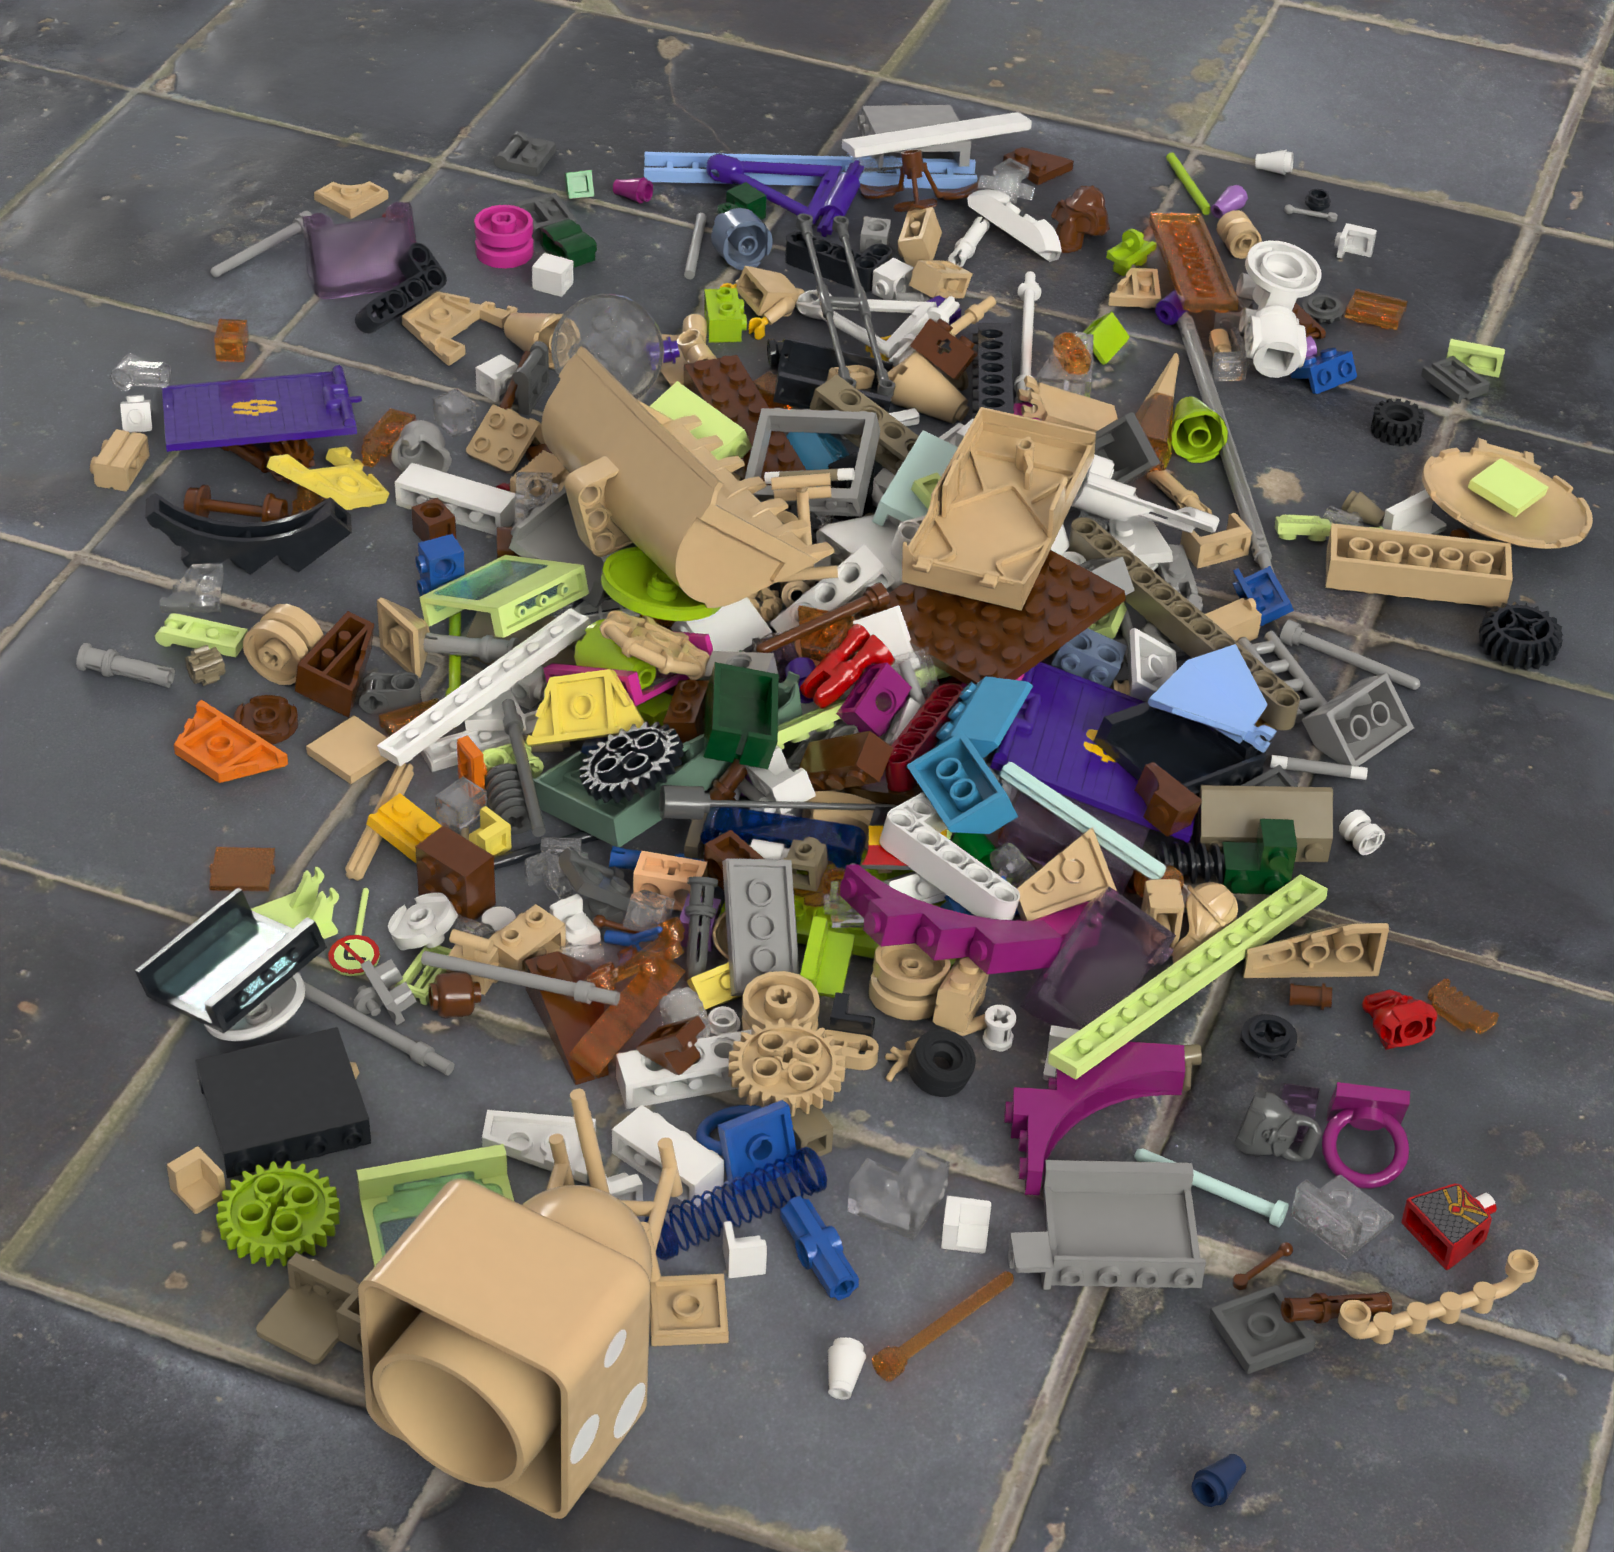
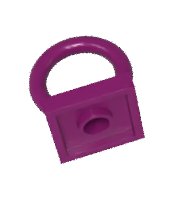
M1337 1082L1328 1105L1327 1121L1329 1123L1322 1136V1152L1329 1169L1340 1180L1354 1187L1371 1189L1389 1184L1402 1173L1409 1157V1143L1401 1123L1410 1105V1091ZM1351 1124L1354 1128L1367 1131L1385 1128L1391 1135L1395 1146L1391 1163L1384 1170L1373 1174L1359 1173L1347 1167L1340 1159L1336 1148L1337 1137L1344 1126Z

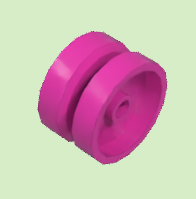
M496 205L483 209L476 215L474 220L476 235L475 253L478 260L483 264L494 268L506 269L526 264L532 258L534 253V240L532 238L533 219L529 212L517 206Z

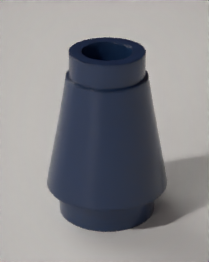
M1229 1454L1227 1457L1199 1470L1195 1474L1191 1486L1195 1498L1207 1507L1224 1504L1242 1475L1246 1472L1245 1462L1238 1455Z

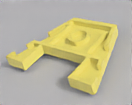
M348 447L331 448L328 450L325 459L332 463L334 467L309 470L289 454L270 456L266 466L270 470L326 499L331 497L346 510L385 504L389 496V492L372 474L367 476L362 471L364 465L359 459L353 461L351 458L352 451Z

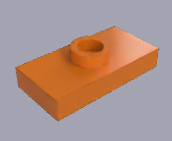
M466 735L457 739L459 788L473 805L478 806L486 802L484 776L487 774L483 753L470 737Z

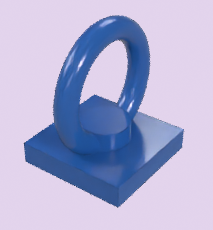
M783 1100L762 1108L758 1105H738L721 1109L706 1117L696 1130V1141L708 1150L715 1151L719 1156H723L728 1187L735 1195L800 1169L790 1107ZM717 1127L720 1141L710 1137L711 1132Z

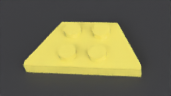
M607 669L549 677L544 691V700L540 703L535 715L538 717L532 736L528 735L526 743L528 746H539L607 737L609 734L615 736L619 735L621 728L629 731L632 724H636L637 728H640L644 724V720L614 670Z

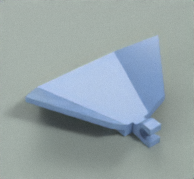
M1236 644L1187 660L1148 700V704L1151 707L1210 726L1239 744L1245 740L1262 753L1269 748L1271 743L1268 741L1277 732L1266 725L1254 726L1266 709L1267 703ZM1260 735L1264 736L1268 741L1262 740Z

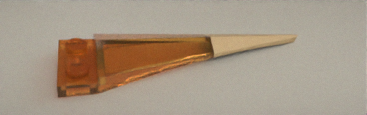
M1177 353L1173 355L1135 414L1160 461V464L1149 472L1166 470L1171 459L1170 434L1175 384L1179 365Z

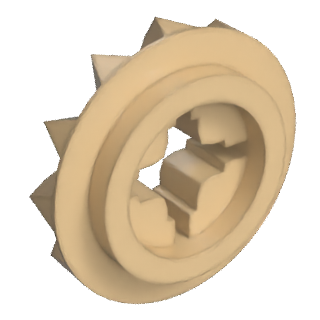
M770 586L748 596V599L765 622L774 620L782 610L783 602L779 598V591L770 590ZM755 597L760 598L761 602H763L761 607L757 600L754 599Z

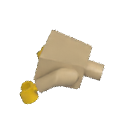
M744 266L740 278L735 280L736 283L734 285L724 283L720 286V288H737L738 293L758 316H763L762 319L756 317L749 321V334L754 332L756 340L762 339L765 336V326L767 324L772 325L782 316H790L799 296L804 293L803 289L796 288L785 275L750 266Z

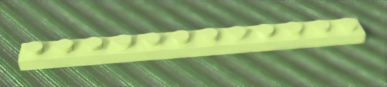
M1300 874L1052 1049L1048 1055V1064L1076 1080L1246 957L1247 949L1265 944L1326 900L1328 888Z

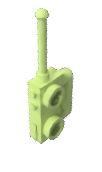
M1281 515L1275 519V530L1281 539L1295 540L1297 535H1308L1309 540L1325 541L1326 536L1330 535L1331 523L1329 519H1321L1319 516Z

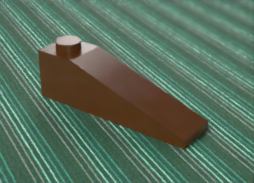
M559 951L525 960V972L577 983L579 980L592 982L595 984V987L602 988L590 965ZM526 987V991L574 1084L578 1085L608 1076L604 1003L592 1001L590 1004L575 1001L572 996Z

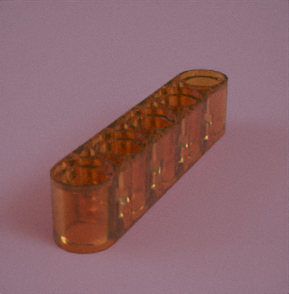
M658 950L620 993L618 1005H610L568 1056L597 1078L686 971L661 950Z

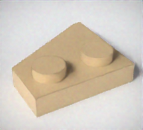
M1130 268L1126 273V277L1118 283L1116 292L1109 294L1108 306L1155 308L1156 304L1161 301L1158 269Z

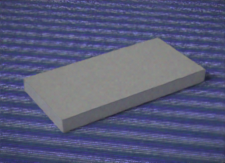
M726 858L722 863L731 996H742L747 984L762 974L776 971L799 974L791 860Z

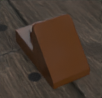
M699 1015L663 1025L653 1031L636 1048L640 1054L673 1074L682 1075L701 1056L694 1044L698 1041L696 1035L706 1026Z

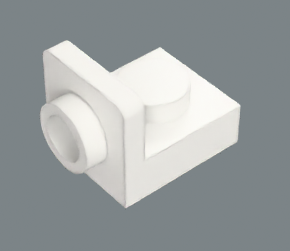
M579 894L559 900L550 906V914L565 923L566 949L571 954L601 941L600 931L583 912V899Z

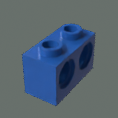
M453 534L418 543L419 556L415 557V563L420 573V580H417V589L420 596L465 575L464 551Z

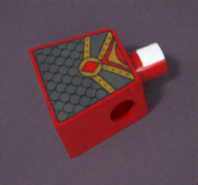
M1455 1183L1408 1198L1401 1223L1447 1271L1484 1243L1492 1221L1490 1215L1496 1212L1497 1207L1490 1194L1483 1193L1473 1198L1462 1185Z

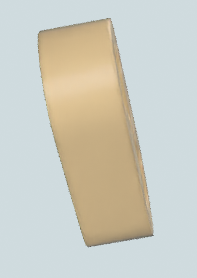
M861 365L846 366L849 369L850 377L856 380V389L871 388L875 375L872 369ZM839 367L829 370L827 381L836 374L838 375Z
M825 1030L824 1038L834 1036L835 1045L842 1046V1056L846 1058L845 1068L868 1070L873 1068L878 1062L879 1047L877 1041L872 1037Z

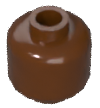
M466 972L441 973L435 977L434 983H429L428 995L431 1011H437L441 1018L470 1016L475 1009V1003H481L480 983L473 982L471 975Z

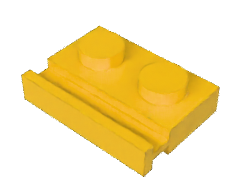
M401 793L378 808V812L375 814L371 813L366 825L415 863V846L442 827V825Z

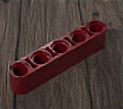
M943 684L937 687L891 745L893 750L885 767L888 789L895 792H903L916 786L917 782L906 765L935 747L939 740L936 737L937 732L946 722H950L949 712L957 703L962 701L959 697L963 691L962 686L958 684Z

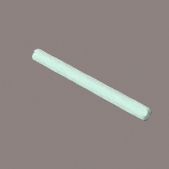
M1008 762L1003 766L1000 773L1001 779L1082 834L1093 827L1101 847L1150 880H1158L1163 877L1166 871V866L1015 763Z

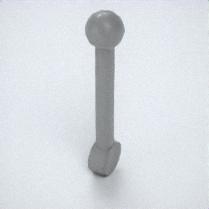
M1287 204L1284 207L1286 214L1298 213L1327 219L1329 222H1336L1338 217L1334 212L1326 214L1294 208L1291 204Z

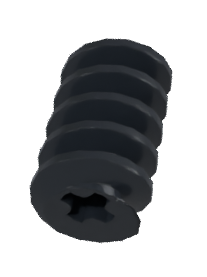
M1159 841L1157 843L1154 858L1166 866L1163 879H1170L1171 875L1175 874L1177 880L1182 883L1184 876L1189 875L1191 884H1195L1198 875H1202L1204 883H1209L1211 876H1215L1217 883L1222 884L1224 878L1223 850L1220 852L1217 843H1212L1208 852L1205 844L1201 842L1197 844L1195 851L1190 842H1185L1182 850H1180L1177 842H1172L1168 851L1165 842Z

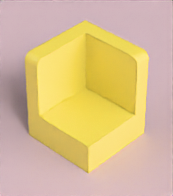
M485 806L480 809V828L469 834V841L493 856L504 854L512 849L511 825Z

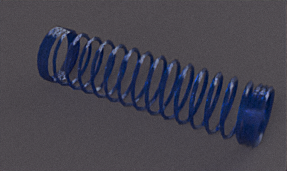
M804 1147L798 1149L794 1155L787 1154L784 1160L776 1159L774 1164L766 1163L763 1169L756 1168L753 1173L746 1172L743 1178L735 1177L733 1182L725 1181L722 1187L715 1186L712 1192L705 1190L701 1196L694 1195L691 1201L683 1200L681 1205L673 1204L670 1210L667 1209L666 1211L669 1213L671 1227L664 1219L661 1230L665 1248L659 1240L656 1249L657 1257L663 1261L670 1260L674 1256H678L679 1246L682 1250L688 1252L690 1247L689 1241L698 1247L700 1237L706 1242L710 1241V1232L715 1237H720L723 1223L717 1213L714 1198L721 1206L727 1221H731L736 1228L741 1227L742 1219L750 1224L752 1214L756 1218L761 1219L763 1211L767 1214L772 1213L773 1206L780 1210L783 1207V1201L786 1204L788 1201L781 1192L776 1171L783 1178L788 1188L790 1199L793 1196L798 1197L789 1182L786 1166L794 1175L802 1198L804 1193L812 1196L813 1193L824 1191L827 1188L828 1179L820 1157L812 1148ZM805 1155L810 1160L815 1170L818 1185L809 1173L805 1161ZM788 1158H793V1167L786 1162ZM778 1162L783 1163V1172L776 1166ZM767 1167H773V1177L766 1171ZM758 1171L763 1172V1182L756 1176ZM766 1175L778 1193L780 1206L774 1202L769 1192ZM747 1176H752L753 1187L745 1180ZM800 1178L802 1179L805 1186L811 1191L810 1193L805 1189ZM755 1179L766 1194L770 1211L765 1208L759 1197ZM737 1180L742 1181L743 1192L735 1185ZM745 1184L754 1195L759 1208V1216L755 1213L749 1202ZM726 1185L732 1186V1196L725 1189ZM716 1189L722 1190V1201L714 1194ZM735 1189L747 1207L749 1220L745 1218L738 1205ZM706 1194L711 1195L712 1207L706 1201V1199H704V1196ZM725 1194L728 1196V1198L734 1206V1209L737 1213L739 1225L735 1223L732 1216L730 1215L725 1200ZM696 1198L701 1200L702 1212L694 1204ZM685 1203L690 1204L691 1216L683 1208ZM704 1203L713 1215L718 1234L715 1233L708 1221ZM674 1208L680 1209L681 1222L673 1213ZM694 1209L698 1212L704 1223L707 1239L697 1224ZM683 1213L687 1216L694 1229L697 1243L693 1241L688 1232ZM646 1216L644 1222L648 1223L649 1216ZM673 1218L684 1235L686 1248L682 1245L676 1233Z

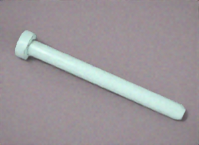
M1143 1148L1137 1149L1134 1155L1137 1162L1177 1163ZM1193 1170V1186L1270 1218L1269 1224L1280 1227L1288 1211V1203L1278 1200L1274 1204Z

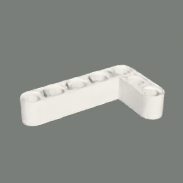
M924 792L888 812L879 840L880 845L886 851L908 865V867L975 916L999 920L1013 919L1020 899L1019 891L940 833L947 829Z

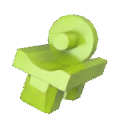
M1128 229L1122 235V242L1107 251L1106 258L1114 262V272L1126 276V273L1133 264L1141 266L1147 262V255L1156 250L1157 243L1145 241L1143 233L1136 229Z

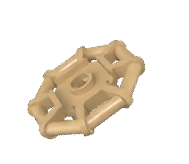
M614 610L608 614L607 619L600 625V632L603 637L613 640L622 649V654L627 657L634 656L657 667L660 673L667 675L669 672L687 675L692 680L701 679L705 675L706 666L710 659L709 654L694 646L688 640L689 636L681 632L675 633L655 623L651 617L644 616L639 618L629 616L620 610Z

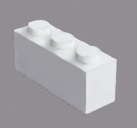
M640 1105L612 1129V1154L658 1185L662 1163L657 1143L661 1138H670L673 1142L683 1193L676 1198L695 1210L723 1185L724 1160L715 1151L708 1150L695 1141L687 1132L680 1131L668 1123L660 1114L653 1113L643 1105Z

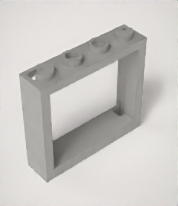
M761 408L745 479L761 478L772 431L862 435L854 470L855 478L852 480L851 489L831 488L832 498L809 499L810 511L816 515L862 517L881 431L876 412ZM766 485L765 488L755 492L753 495L759 498L760 502L774 499L772 485ZM797 500L785 501L790 506L792 504L797 505Z

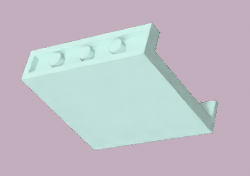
M923 430L881 498L872 522L883 526L889 515L902 522L925 516L928 509L911 490L913 482L934 473L942 476L958 447Z

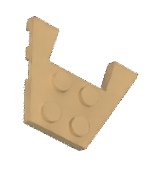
M437 291L402 315V325L446 365L450 366L466 355L465 345L451 338L467 329L478 319L503 328L506 319L511 314L517 313V308L513 306H507V310L495 308V303L488 301L481 305L470 303V298Z

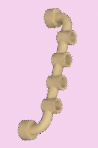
M1514 1250L1508 1256L1505 1266V1272L1508 1277L1503 1281L1492 1285L1488 1282H1478L1474 1285L1473 1291L1459 1295L1455 1292H1445L1441 1295L1439 1301L1427 1305L1421 1302H1412L1407 1306L1406 1311L1394 1315L1387 1312H1379L1375 1314L1371 1322V1310L1365 1303L1358 1300H1348L1340 1308L1338 1323L1354 1339L1371 1338L1378 1344H1388L1393 1338L1394 1330L1405 1328L1412 1334H1420L1425 1331L1428 1320L1438 1317L1443 1323L1453 1324L1458 1321L1461 1310L1470 1307L1477 1313L1485 1314L1491 1311L1494 1300L1513 1293L1523 1283L1534 1279L1538 1268V1260L1529 1251Z

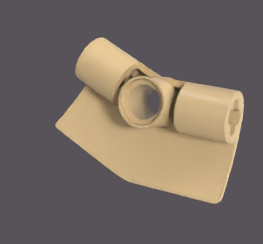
M691 314L683 320L682 334L680 335L656 334L655 342L666 340V337L669 336L671 341H677L680 357L675 358L676 363L668 362L658 365L659 371L671 386L677 381L684 385V364L695 363L699 360L716 359L715 355L706 345L707 321L701 315Z

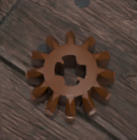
M306 439L278 441L277 443L269 442L271 450L264 452L266 458L265 467L270 456L289 454L306 468L315 466V460L313 459L315 455L311 445H308ZM267 468L278 482L283 480L288 485L291 483L292 480Z

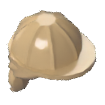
M1209 882L1200 884L1195 888L1191 885L1186 887L1191 892L1185 903L1189 931L1175 946L1172 957L1173 963H1176L1236 920L1238 913L1237 900L1226 886Z

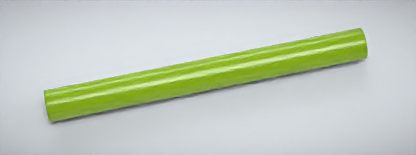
M1169 153L1166 156V160L1201 212L1204 215L1210 214L1211 206L1177 156L1174 153Z

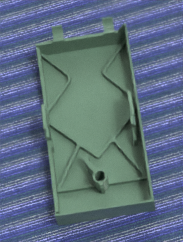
M788 671L786 680L783 683L779 682L778 725L803 715L798 685L800 675ZM704 734L683 743L684 748L682 750L685 755L680 758L682 764L674 767L675 774L665 776L667 779L666 783L658 782L655 784V791L648 788L645 790L643 797L637 793L633 795L631 801L623 797L619 803H615L613 798L607 803H604L602 798L595 801L593 796L588 795L579 778L581 776L579 768L584 766L582 760L588 757L580 751L536 779L533 778L541 810L613 846L621 847L662 820L659 811V797L662 785L703 786L704 791L713 786L712 782L715 778L719 779L731 762L704 758Z

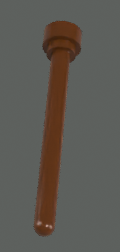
M880 582L866 588V592L862 594V597L759 643L756 646V653L775 651L866 608L879 610L890 604L889 593Z

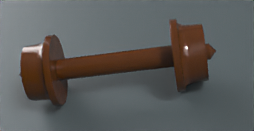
M203 484L200 488L189 487L183 501L184 510L208 518L210 511L259 517L261 522L290 516L288 514L287 500L276 498L273 493H268L263 506L212 500L210 487Z

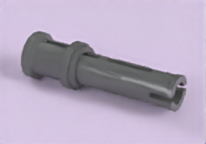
M689 877L687 884L690 885L689 905L685 907V913H687L686 916L690 917L685 982L694 976L706 972L710 919H713L714 915H716V909L713 908L714 888L718 886V880L714 878ZM699 935L698 957L696 962L697 940Z

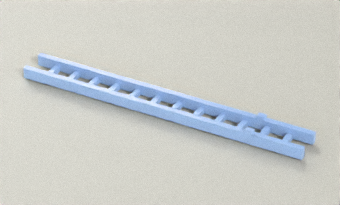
M645 152L644 166L664 167H644V177L648 181L726 184L713 180L707 174L706 169H699V167L706 168L709 157L721 153ZM724 154L735 157L740 161L843 166L842 171L845 172L850 162L854 163L855 160H858L860 165L864 166V171H870V173L862 172L859 178L860 183L868 186L899 184L900 166H902L901 158L883 157V168H879L872 157ZM922 158L923 163L927 162L929 173H946L930 174L937 189H959L977 182V175H954V173L975 174V160L970 159L969 166L959 167L955 159ZM673 167H692V168H673ZM711 170L713 175L719 176V172L717 170ZM923 171L922 177L917 178V187L932 189ZM877 172H896V173H877ZM744 173L765 185L819 186L823 179L820 176ZM906 175L903 184L905 188H913L912 179H907Z

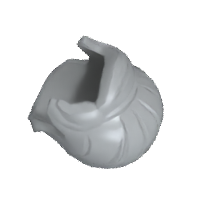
M416 420L405 425L398 441L395 442L392 448L391 460L402 472L411 463H415L447 473L452 463L450 453L445 449V440L441 431L428 421Z

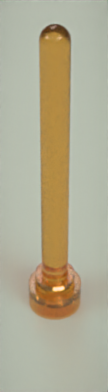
M1008 1271L1002 1272L901 1346L885 1347L873 1355L872 1364L877 1374L887 1382L893 1381L904 1372L908 1359L1012 1285L1014 1282L1013 1274Z

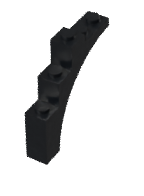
M156 493L146 499L145 518L148 523L165 533L175 545L181 546V560L188 569L196 571L202 577L228 558L231 559L235 566L242 567L250 575L275 556H278L285 565H290L297 572H300L352 533L351 514L331 497L315 507L291 517L255 523L226 522L198 516L174 506Z

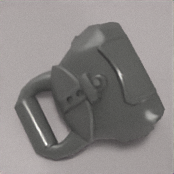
M1260 1090L1255 1093L1234 1144L1245 1155L1255 1157L1275 1155L1290 1161L1301 1162L1311 1159L1322 1131L1315 1120L1293 1112L1281 1097H1278L1273 1092ZM1298 1127H1309L1298 1152L1292 1151L1289 1147L1296 1137Z

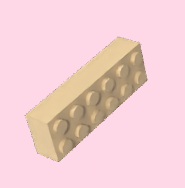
M1331 524L1326 551L1325 588L1358 591L1368 594L1393 595L1396 597L1420 598L1428 601L1437 600L1457 604L1481 605L1493 608V606L1501 607L1502 603L1507 604L1513 581L1511 543Z

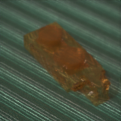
M390 408L363 437L364 443L361 450L363 465L373 468L379 463L381 456L387 457L392 452L393 445L398 441L404 426L412 421H416V415Z

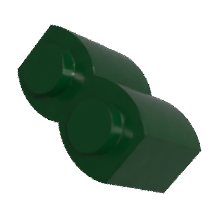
M565 219L540 228V244L548 254L573 260V268L595 261L596 241L593 237L583 232L580 225L576 224L573 220Z

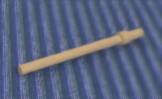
M989 296L978 305L973 304L965 310V315L951 324L953 327L951 333L956 335L968 325L976 324L984 317V313L996 305V300ZM915 351L887 372L889 379L894 381L898 373L902 375L907 369L904 366L906 361L912 355L919 352Z

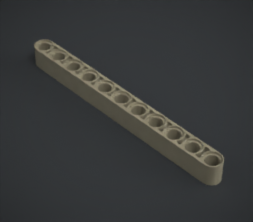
M1086 517L1076 518L1072 521L1068 551L1081 554L1086 561L1123 556L1135 590L1125 595V601L1191 658L1236 644L1267 703V707L1260 718L1277 730H1289L1294 727L1300 702L1297 692L1097 522Z

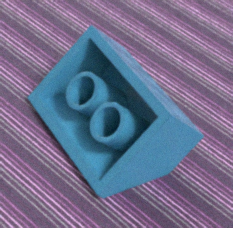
M790 432L786 436L806 470L828 469V464L850 455L843 443L830 433Z
M987 676L976 685L972 682L969 683L959 696L962 701L957 703L948 714V717L951 719L950 722H946L937 732L936 737L939 740L935 747L964 731L982 758L986 757L1000 745L1033 685L1026 681Z
M964 731L906 765L950 832L991 834L1018 817L1007 793Z

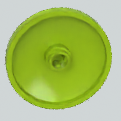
M638 547L619 550L611 554L604 562L601 574V583L604 590L614 601L636 613L662 620L692 621L709 617L721 609V607L707 608L704 603L689 597Z

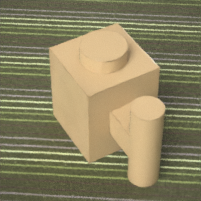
M456 929L452 930L449 941L454 943L455 946L448 956L502 967V964L499 963V951L497 947L493 946V940ZM446 970V973L455 972L451 970ZM471 975L473 982L480 983L481 994L483 995L487 993L492 983L498 982L497 980Z

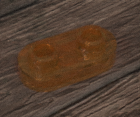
M1064 332L1054 338L1053 352L1066 372L1080 375L1090 370L1091 355L1078 336L1071 332Z

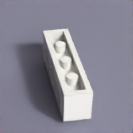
M864 544L858 550L852 552L837 567L838 578L822 579L810 590L804 592L790 607L780 612L770 622V625L778 634H781L862 597V594L866 592V588L880 582L887 589L895 580L880 560ZM855 614L847 618H844L834 624L843 625ZM795 641L788 644L793 652Z
M752 1029L699 1038L694 1045L701 1056L682 1075L673 1074L640 1054L638 1050L616 1054V1079L625 1108L631 1109L640 1105L647 1106L738 1089L732 1088L731 1077H728L729 1052L733 1051L734 1041H741V1033L751 1034Z

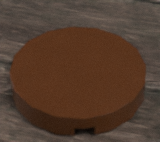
M261 695L250 699V703L244 706L243 703L239 705L234 713V721L270 744H277L287 740L295 733L299 725L297 708L294 704L293 706L288 704V700L281 696Z

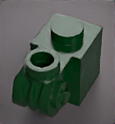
M745 182L726 191V203L718 205V215L735 208H744L751 210L762 220L766 218L767 195Z

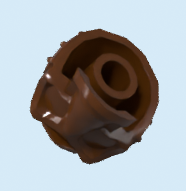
M1093 185L1080 186L1071 197L1065 200L1061 199L1051 214V218L1059 222L1055 231L1060 240L1061 253H1071L1081 249L1084 234L1103 236L1110 230L1104 195L1099 188Z

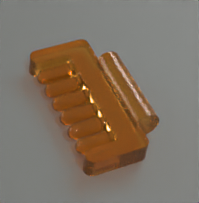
M1443 979L1429 989L1427 998L1432 1001L1431 1005L1437 1014L1463 1032L1471 1028L1476 1033L1483 1034L1498 1021L1499 1014L1497 1012L1483 1011L1484 1007L1482 1005L1475 1007L1477 1002L1475 1000L1470 1001L1468 995L1461 998L1463 992H1456L1457 988L1455 986L1449 988L1451 983L1449 979Z

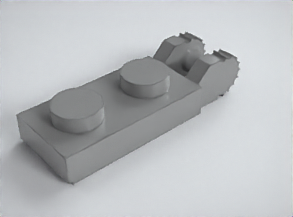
M1169 544L1168 546L1172 550L1173 562L1159 563L1157 568L1159 576L1179 593L1186 592L1187 596L1191 594L1198 596L1196 582L1183 545Z

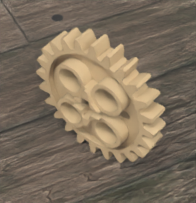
M779 1018L778 1025L773 1026L769 1020H765L764 1029L752 1025L751 1034L742 1032L741 1041L733 1042V1051L729 1052L728 1077H731L732 1088H738L739 1098L749 1096V1106L760 1102L762 1103V1108L783 1100L789 1105L791 1116H795L796 1108H801L804 1113L809 1114L811 1104L822 1109L823 1099L832 1102L834 1092L841 1091V1082L845 1080L846 1060L845 1056H842V1046L835 1045L834 1036L824 1038L825 1029L823 1027L812 1031V1022H808L804 1027H801L797 1018H794L791 1025H786L784 1019Z

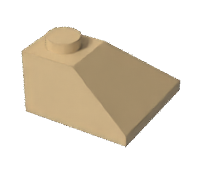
M384 598L378 599L380 648L406 672H412L421 678L428 654L424 651L423 645L426 633H430L427 623L405 607Z

